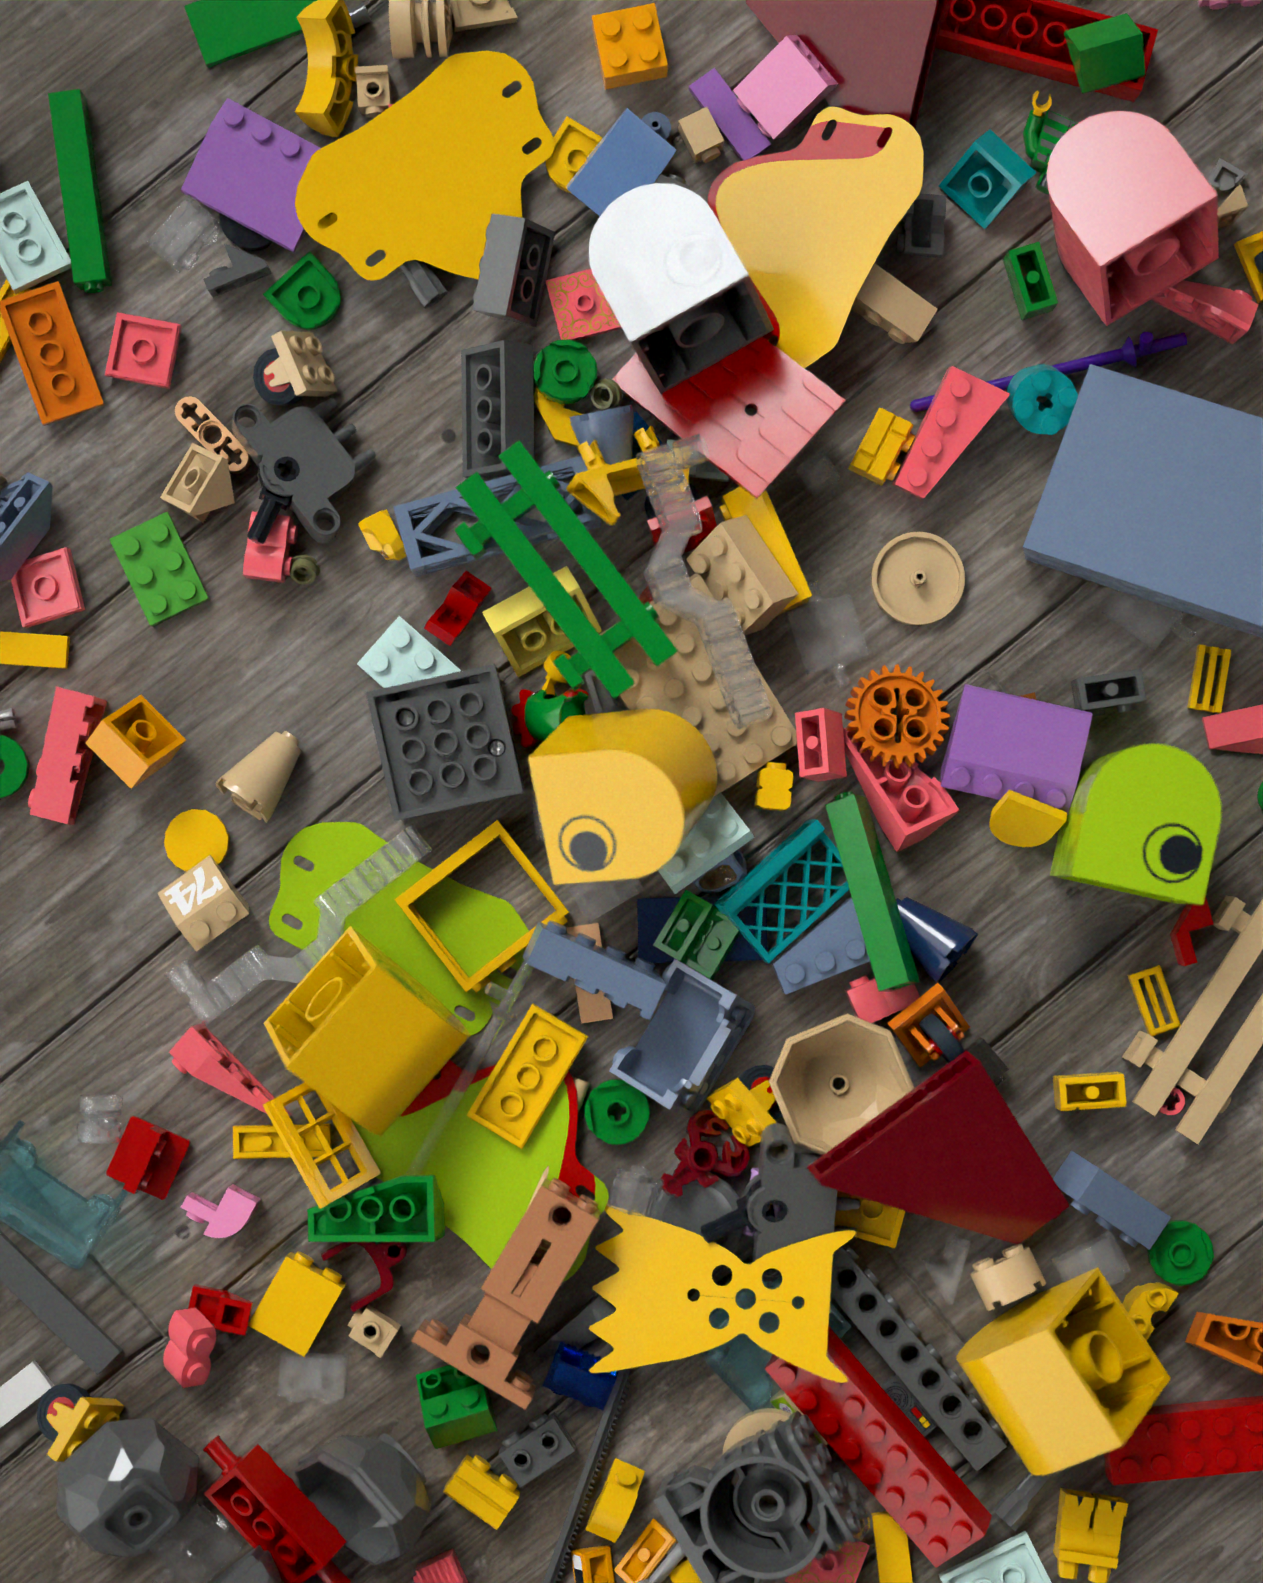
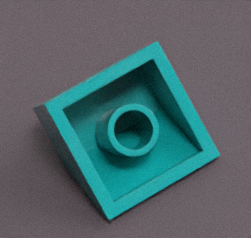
M989 129L973 142L939 184V187L979 225L986 229L1014 200L1037 172Z

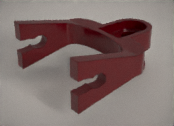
M340 1242L321 1253V1257L325 1261L350 1245L358 1244L369 1253L376 1264L381 1279L380 1287L351 1303L350 1308L352 1312L357 1311L392 1289L393 1276L390 1267L405 1258L407 1253L405 1242H379L378 1244L375 1242ZM391 1245L400 1247V1253L397 1256H391L388 1253V1248Z

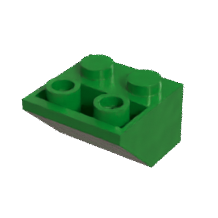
M446 1365L416 1375L425 1429L435 1449L498 1431L493 1404L487 1386L452 1365Z

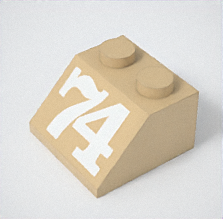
M211 855L158 892V896L175 925L196 952L249 914V904Z

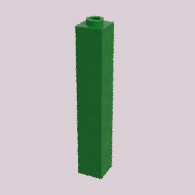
M80 89L48 93L74 284L80 290H84L85 293L102 292L104 290L103 287L112 286L87 99Z
M853 791L838 794L834 797L835 801L825 804L878 990L891 992L919 983L920 981L866 797L853 794Z

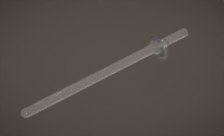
M525 960L521 964L508 990L492 982H489L486 986L485 994L501 1002L499 1005L490 1002L493 1017L405 1175L421 1174L504 1022L518 1018L511 1012V1009L535 968L526 964Z

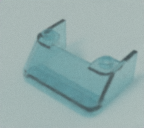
M19 1120L0 1143V1220L66 1265L80 1269L118 1216L128 1192L123 1189L115 1200L106 1194H93L87 1200L36 1165L38 1161L36 1148L29 1141L19 1139L25 1125L23 1121Z

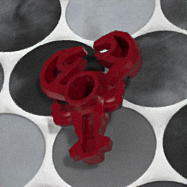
M697 1111L688 1120L686 1133L689 1135L690 1147L687 1145V1140L683 1138L674 1150L675 1156L681 1162L677 1165L673 1175L663 1173L660 1177L663 1183L661 1188L667 1195L673 1194L675 1198L683 1196L682 1186L695 1180L704 1188L713 1185L719 1180V1177L711 1174V1171L720 1173L724 1177L738 1176L746 1169L750 1159L748 1147L739 1142L734 1135L730 1136L734 1144V1152L730 1148V1142L725 1141L722 1149V1161H719L716 1145L708 1141H702L701 1136L718 1137L721 1135V1132L714 1130L712 1125H716L724 1131L729 1128L726 1120L720 1119L713 1111Z

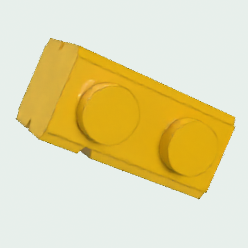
M879 407L848 469L880 486H883L886 479L893 481L901 465L896 462L900 451L902 450L907 453L915 438V435L910 433L914 425Z
M767 762L765 768L757 773L756 787L759 790L755 793L754 804L757 809L785 811L790 808L792 793L789 789L792 788L793 773L790 770H786L787 764Z
M1116 1071L1053 1076L1055 1108L1060 1111H1070L1076 1108L1085 1110L1126 1107L1125 1077L1123 1073Z
M467 1454L446 1483L443 1492L497 1530L519 1499L520 1491L516 1489L518 1484L506 1474H502L499 1477L489 1470L491 1464L481 1456L475 1455L472 1458Z

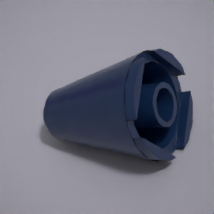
M909 897L904 898L902 901L897 898V906L911 953L932 980L934 979L937 983H940L956 967L959 958L968 952L975 942L978 933L973 928Z

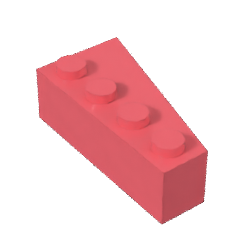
M954 366L949 367L892 485L920 499L925 498L1009 397L1010 393Z
M56 686L42 757L37 765L36 786L32 789L28 799V807H31L30 815L64 824H75L94 752L86 744V741L103 719L107 704L106 700Z

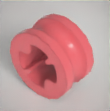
M1174 1087L1170 1095H1176L1177 1101L1172 1103L1171 1109H1167L1168 1106L1163 1104L1159 1112L1166 1115H1176L1184 1108L1185 1097L1178 1088Z

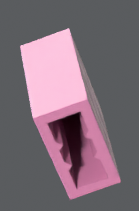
M789 35L733 91L739 97L737 102L741 108L747 113H752L759 121L758 127L761 132L769 138L778 139L785 137L838 83L798 35Z

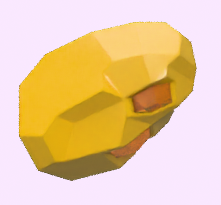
M387 509L366 517L358 523L370 550L380 552L386 560L400 561L406 558L407 555L403 541Z

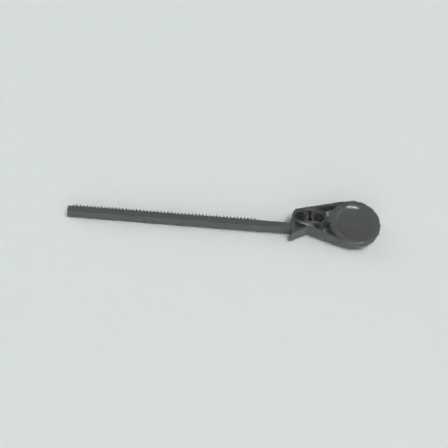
M720 1178L707 1188L702 1187L695 1180L682 1186L683 1196L675 1198L673 1194L667 1195L661 1190L653 1204L652 1218L702 1236L700 1227L738 1209L736 1200L740 1198L731 1185ZM744 1227L713 1242L733 1253L743 1236ZM722 1265L715 1267V1269L712 1272V1278L722 1267ZM695 1289L692 1294H687L688 1299L694 1302L700 1293ZM631 1368L618 1370L543 1583H559L558 1581L562 1578L559 1576L564 1573L561 1569L566 1567L563 1563L568 1562L566 1557H569L570 1554L568 1552L572 1551L569 1546L574 1545L571 1540L576 1539L574 1534H578L576 1529L580 1528V1525L577 1523H582L579 1517H584L582 1511H586L584 1506H588V1502L585 1500H590L587 1494H592L590 1488H594L592 1484L596 1483L594 1477H598L595 1471H600L598 1465H602L600 1460H604L602 1454L607 1452L603 1448H608L606 1442H610L611 1440L608 1437L613 1435L610 1431L615 1430L611 1425L617 1424L614 1421L619 1418L616 1414L621 1413L618 1408L623 1407L619 1402H625L622 1397L627 1396L624 1391H629L626 1385H631V1382L627 1380Z

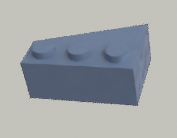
M852 898L844 901L830 915L825 917L818 925L771 963L782 992L785 995L870 961Z
M1072 1150L1053 1177L1058 1188L1074 1199L1071 1203L1073 1207L1087 1216L1090 1211L1097 1214L1098 1216L1095 1221L1110 1232H1112L1114 1227L1121 1230L1119 1238L1134 1248L1140 1243L1150 1250L1171 1218Z

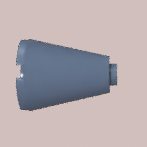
M632 405L570 417V424L579 445L587 441L590 446L593 440H597L606 464L611 465L632 459L634 423Z

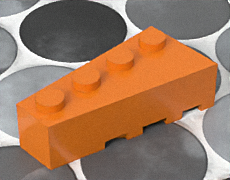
M1196 1312L1185 1340L1186 1343L1263 1376V1323Z

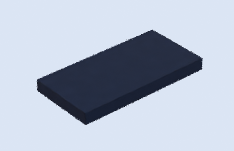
M764 895L763 904H766V895ZM722 896L700 898L715 906L714 903ZM758 896L750 903H757ZM681 897L637 898L639 958L651 963L674 961L675 958L653 946ZM746 906L737 916L745 925L756 926L757 907ZM763 907L762 927H767V907ZM749 929L755 937V929ZM761 930V945L768 952L767 930ZM740 933L724 961L763 960Z

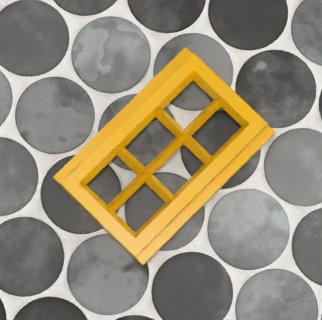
M304 1082L265 1103L263 1107L318 1207L321 1209L378 1176L381 1172L351 1118L318 1092L316 1093L327 1114L315 1120L303 1096L314 1091V1089ZM296 1100L309 1124L296 1130L284 1108ZM329 1120H332L344 1142L334 1149H331L319 1127ZM311 1130L314 1131L325 1151V1154L315 1160L311 1157L300 1137ZM347 1149L360 1173L349 1179L336 1158V1155ZM327 1160H330L342 1182L332 1189H329L317 1167Z

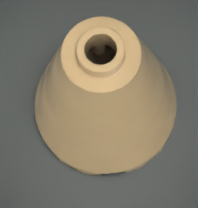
M284 731L282 734L274 732L222 775L215 783L216 787L223 794L229 790L232 793L231 797L234 804L258 820L263 818L267 823L276 809L301 753L300 748L297 746L300 743L299 740L287 731Z

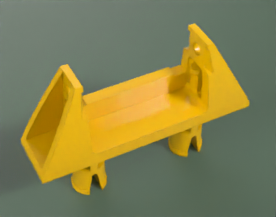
M649 426L646 432L644 428H641L634 433V437L637 439L644 456L610 465L605 463L597 440H593L590 446L586 441L577 449L588 470L576 473L566 489L574 498L609 525H614L621 516L615 507L614 496L652 487L658 483H662L667 494H671L676 504L675 507L679 508L687 498L691 454L690 445L662 450L653 426Z

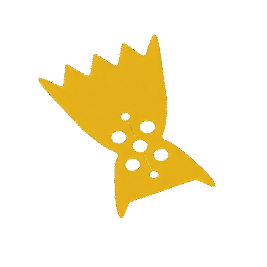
M606 1205L605 1212L623 1229V1232L597 1245L595 1249L619 1267V1271L594 1285L592 1289L616 1308V1311L589 1326V1330L609 1343L614 1348V1351L591 1367L589 1370L591 1373L611 1372L686 1358L718 1347L732 1340L735 1336L744 1333L760 1347L806 1371L832 1381L848 1382L846 1376L828 1360L827 1341L833 1253L856 1235V1231L845 1230L810 1238L767 1253L752 1264H745L729 1250L715 1242L708 1243L702 1236L692 1231L623 1208ZM719 1265L728 1266L732 1271V1280L726 1286H719L712 1279V1272ZM774 1268L782 1274V1284L778 1288L768 1289L763 1285L762 1275L767 1269ZM743 1288L751 1289L755 1293L756 1299H758L750 1309H741L736 1304V1294ZM697 1289L702 1296L697 1301H690L687 1296L689 1290ZM796 1296L804 1299V1306L801 1309H795L792 1305V1299ZM716 1308L725 1309L729 1314V1323L723 1329H715L709 1322V1315ZM765 1312H773L779 1318V1328L773 1333H766L759 1326V1319Z

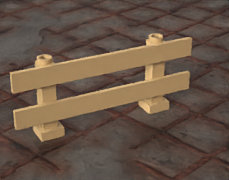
M1226 895L1212 917L1214 926L1225 931H1229L1231 928L1240 935L1166 1050L1162 1052L1156 1048L1155 1045L1158 1040L1148 1033L1139 1030L1122 1056L1123 1059L1141 1068L1145 1064L1152 1069L1132 1102L1153 1116H1156L1175 1085L1195 1097L1175 1130L1196 1144L1200 1143L1218 1113H1223L1231 1102L1230 1094L1263 1045L1262 994L1207 1081L1187 1068L1263 950V899L1251 916L1243 911L1246 903L1237 897Z

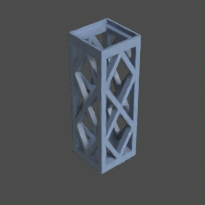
M582 456L541 466L540 468L544 473L550 470L561 485L557 491L574 512L582 503L567 491L566 488L569 483L559 480L574 477L576 473L587 471ZM512 475L485 482L496 498L508 495L501 504L522 489ZM457 489L393 506L410 570L415 577L477 561L463 543L458 544L432 536L454 512L478 518ZM582 504L584 514L577 517L587 531L601 527L600 517ZM523 516L515 522L532 546L559 538L546 520L541 522ZM426 517L417 527H415V519ZM492 539L483 546L486 554L478 560L503 554L504 552L496 541ZM421 547L440 553L423 557Z

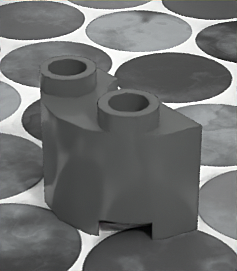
M919 194L899 222V224H903V234L898 233L896 253L942 258L946 195Z

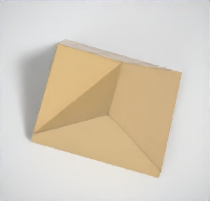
M192 443L160 498L204 523L210 511L235 503L228 460Z

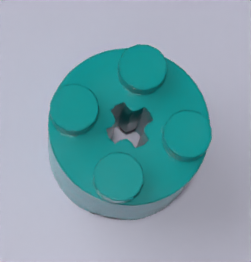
M1037 364L1021 369L1013 376L1007 388V392L1010 393L1007 403L1011 415L1025 429L1036 434L1053 435L1069 423L1078 398V393L1070 379L1058 369L1047 364ZM1039 395L1046 396L1047 399L1044 403H1039L1036 400Z

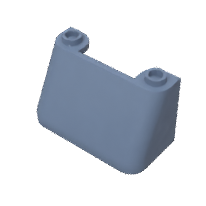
M674 959L673 963L667 966L662 974V979L666 983L664 990L668 992L637 1046H627L626 1048L619 1049L613 1058V1065L609 1071L666 1108L684 1116L692 1117L703 1105L751 1023L755 1013V1006L684 963Z

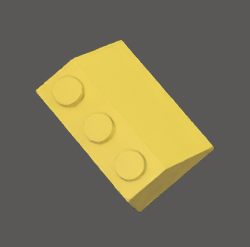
M565 566L554 572L553 574L598 633L602 632L580 586L569 568ZM530 586L482 612L517 677L544 664V661L552 651L559 650L565 652L574 647Z

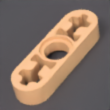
M189 396L178 401L175 407V415L181 424L207 450L217 454L216 451L222 449L226 444L236 454L242 451L243 453L240 455L241 464L237 465L233 462L230 465L228 464L231 473L244 472L250 465L251 457L236 437L197 398ZM196 405L198 406L195 412L204 421L200 426L191 417L183 418L186 415L184 411L186 406L191 408ZM199 426L197 432H195L194 428ZM212 426L220 428L222 432L221 439L215 444H209L204 439L205 431ZM223 449L218 454L227 459L228 462L231 460Z

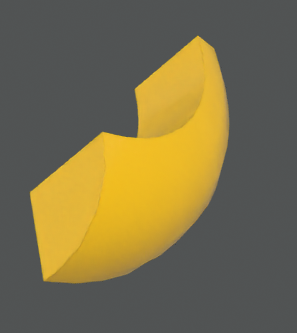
M317 0L304 8L296 17L306 41L308 73L302 98L294 112L311 129L323 135L338 137L346 124L353 106V102L349 101L352 81H357L355 67H358V54H353L351 34H354L355 30L344 0Z

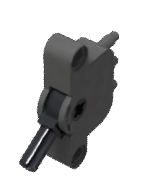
M330 398L313 409L296 407L272 423H269L255 405L242 404L235 409L232 418V432L259 467L258 483L261 488L259 499L263 501L247 534V537L258 544L266 542L280 509L286 511L287 507L291 509L315 541L328 543L336 537L340 526V516L331 502L348 491L355 473L369 464L376 457V454L372 449H369L352 459L341 443L349 439L356 432V427L353 424H349L332 433L322 420L332 409L337 407L335 399ZM243 417H248L255 422V425L246 428L240 425L238 421ZM285 469L291 471L287 478L281 477V473ZM326 519L332 523L333 528L329 531H323L318 528L316 522Z
M775 1123L767 1126L762 1131L758 1175L754 1176L747 1184L744 1197L736 1200L738 1209L702 1225L700 1230L704 1240L711 1243L747 1226L751 1233L754 1232L752 1253L755 1261L767 1253L817 1236L845 1230L857 1232L856 1227L834 1226L836 1210L859 1209L860 1200L851 1199L850 1197H837V1190L821 1186L806 1167L822 1155L818 1153H794L789 1129L783 1124ZM778 1142L783 1143L781 1146H772L773 1144ZM770 1268L763 1273L762 1279L773 1281L780 1278L782 1274L777 1269Z

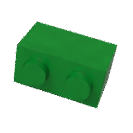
M1040 242L1009 250L1003 259V263L1021 320L1052 312L1057 306L1058 300Z

